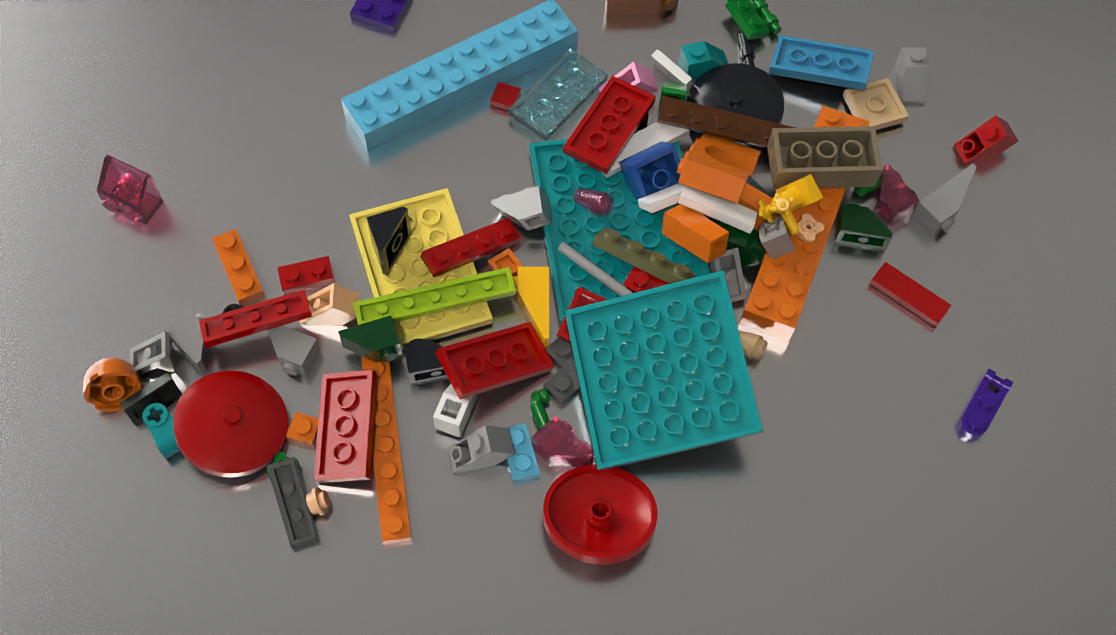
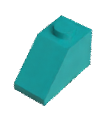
M705 41L681 46L678 65L692 78V81L697 80L702 74L712 68L729 64L723 50Z

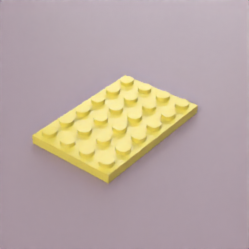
M448 188L349 214L373 297L477 274L474 263L471 262L433 278L420 257L422 251L464 235ZM403 206L408 208L412 235L388 276L382 273L373 248L366 217ZM486 301L395 322L394 326L401 349H404L403 344L409 343L411 340L431 339L433 341L492 324L493 318Z

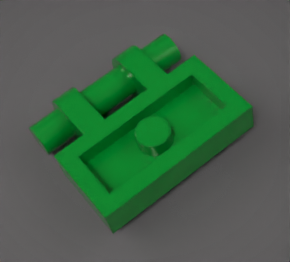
M728 0L725 4V7L748 40L765 38L770 32L769 29H771L774 35L782 30L778 24V18L775 14L770 13L765 0Z

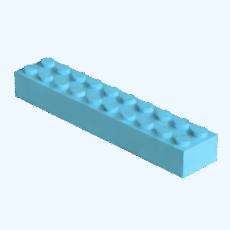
M547 0L341 98L344 115L367 151L494 90L498 82L506 84L576 50L578 30L555 0Z

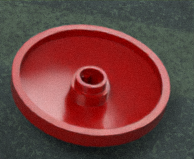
M242 371L215 372L195 381L180 397L174 412V437L183 456L203 472L219 477L246 476L267 466L274 460V456L281 451L288 430V413L279 393L260 377Z
M596 464L576 467L559 476L549 487L543 504V523L552 542L572 558L599 565L623 562L643 551L655 533L658 518L655 498L642 480L618 467L599 471Z

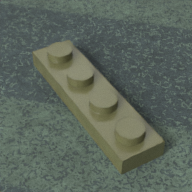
M603 228L594 237L592 245L669 284L696 276V273L690 271L687 266L676 264L668 260L665 255L659 252H652L644 248L641 243L620 236V233L616 230Z

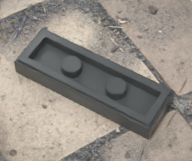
M295 457L267 465L290 547L294 548L318 540V532L312 513L307 505L306 492Z

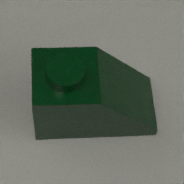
M842 204L837 216L835 242L886 250L892 239V232L868 207L859 206L858 204Z
M713 220L714 223L729 231L726 250L738 248L742 268L761 264L766 250L760 241L759 232L755 228H753L751 233H747L719 220Z
M391 315L338 331L344 348L376 363L380 361L389 362L402 355L401 345Z

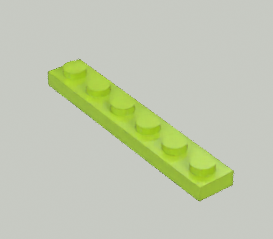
M510 267L365 299L353 302L358 325L390 315L393 323L516 295V288Z

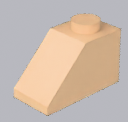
M335 283L308 297L313 317L300 320V324L304 326L343 325L355 319L356 314L353 302L359 301V293Z

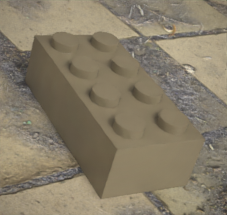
M875 126L772 128L767 148L773 189H779L809 174H812L818 188L875 187L882 172Z

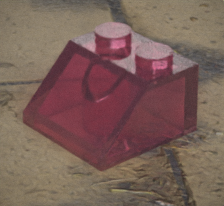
M108 154L105 156L96 191L102 200V206L111 212L116 210L122 213L131 222L139 221L147 225L164 202L151 175Z

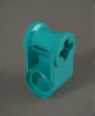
M153 403L147 406L143 411V421L152 434L156 446L166 460L180 451L174 437V419L167 408L160 403ZM160 416L161 420L156 422V418Z

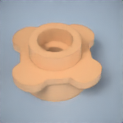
M803 214L802 220L797 223L799 225L797 236L803 241L813 242L817 234L824 231L823 223L817 222L811 214Z

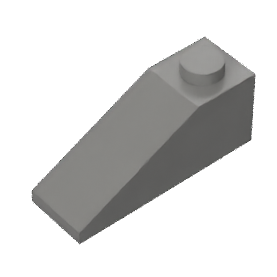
M974 163L918 203L912 215L933 236L941 230L947 231L956 222L954 217L960 209L977 167Z

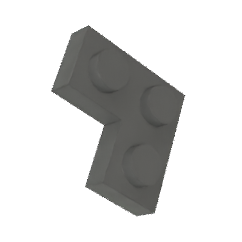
M558 337L545 349L553 363L560 370L543 384V389H546L548 394L562 407L581 388L572 345L570 342Z

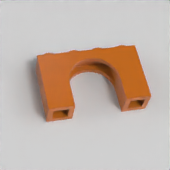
M704 133L701 138H696L694 144L691 145L689 151L681 159L677 169V173L681 174L678 183L738 204L747 180L750 181L754 174L761 151L725 138Z
M746 183L738 204L758 212L754 228L759 232V225L767 222V219L759 216L760 206L758 201L763 199L765 204L768 205L773 198ZM681 204L664 212L662 234L707 263L726 253L729 231L709 220V216ZM778 213L772 214L773 219L779 216Z

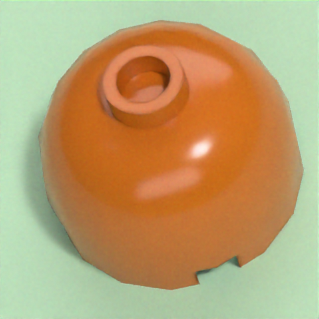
M105 358L95 362L88 369L83 380L85 401L88 404L90 402L95 405L96 410L104 412L122 411L123 408L119 403L141 390V382L137 370L132 364L121 358Z

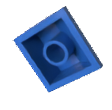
M663 141L619 162L626 185L637 201L640 198L678 184L681 175L677 173L680 158L676 146Z

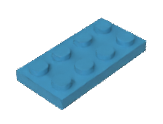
M779 35L769 74L866 90L875 51Z

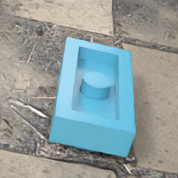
M526 423L508 427L515 454L506 460L513 484L539 478L540 471Z

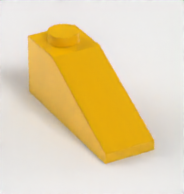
M518 266V276H512L518 296V303L528 322H531L542 344L547 348L549 346V267Z

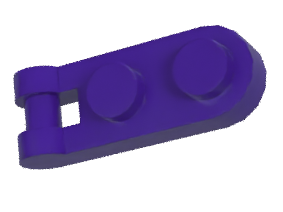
M988 369L958 422L961 434L969 439H978L987 431L1013 384V381L1007 378L1002 379L996 376V372ZM989 384L998 388L997 393L987 389Z

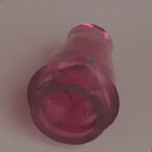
M578 188L574 194L573 201L585 207L598 217L601 215L607 216L612 209L613 197L609 196L608 192Z

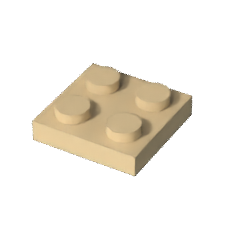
M889 78L868 83L866 90L850 88L843 92L842 96L852 115L870 121L869 126H875V130L906 122L909 117Z

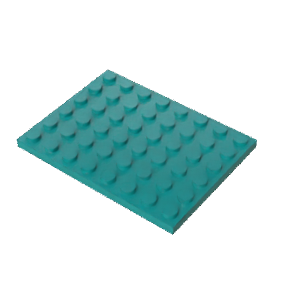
M568 139L529 143L535 186H539L543 190L549 202L552 224L543 226L560 326L564 320L565 311L568 310L578 287L608 300L620 297L558 251L561 243L565 242L622 285L634 267L592 245L595 235L603 228L616 230L620 233V236L628 240L637 241L644 248L652 252H659L676 264L687 266L690 271L696 273L695 277L710 274L707 262L662 234L664 212L676 207L679 203L654 213H647L639 207L637 199L626 185L622 170L605 178L601 171L563 153V146ZM678 140L672 144L676 146L681 161L683 157Z

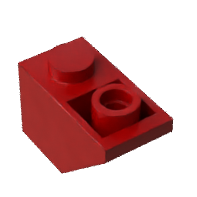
M995 115L956 142L954 146L964 164L968 165L998 156L1017 143L1018 139L1008 122Z

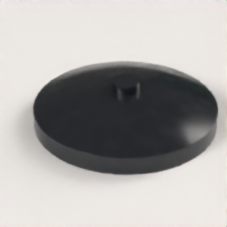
M725 64L708 70L693 83L686 99L688 102L781 124L784 115V97L778 83L764 70L748 64ZM692 131L697 138H701V136L704 134ZM731 140V141H733V142H736V143H739V144H742V145H745V146H748V147H751V148H756V147H758V146H755V145H750V144H746V143H742V142H738V141Z

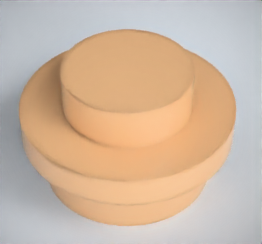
M316 487L312 489L311 493L306 495L308 508L313 515L320 514L322 516L328 513L331 501L326 491Z

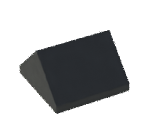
M403 206L366 217L373 248L382 273L388 276L412 235L408 208Z

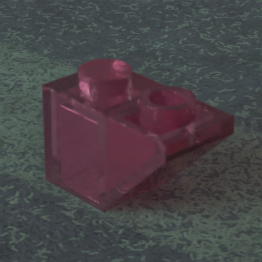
M887 164L881 173L874 209L887 225L891 227L912 215L920 200L917 194L905 184L901 175Z
M557 416L531 437L533 449L549 466L580 467L593 464L594 451L585 440L580 441L574 435L575 431L572 426L566 421L562 422Z

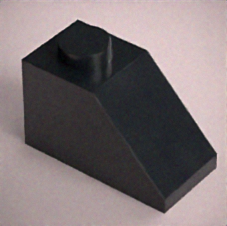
M414 339L409 343L403 344L411 384L447 377L436 356L438 348L442 347L431 339Z

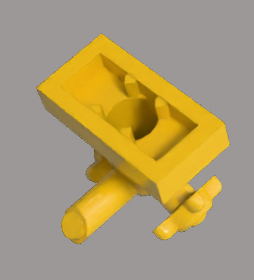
M812 174L777 189L775 197L768 205L765 204L763 199H760L758 201L760 206L759 216L767 219L768 223H773L772 214H781L791 235H796L799 231V225L792 211L823 198Z

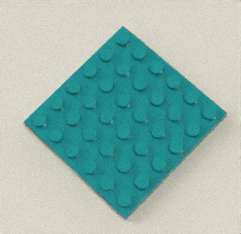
M724 270L565 311L597 470L601 471L764 433Z

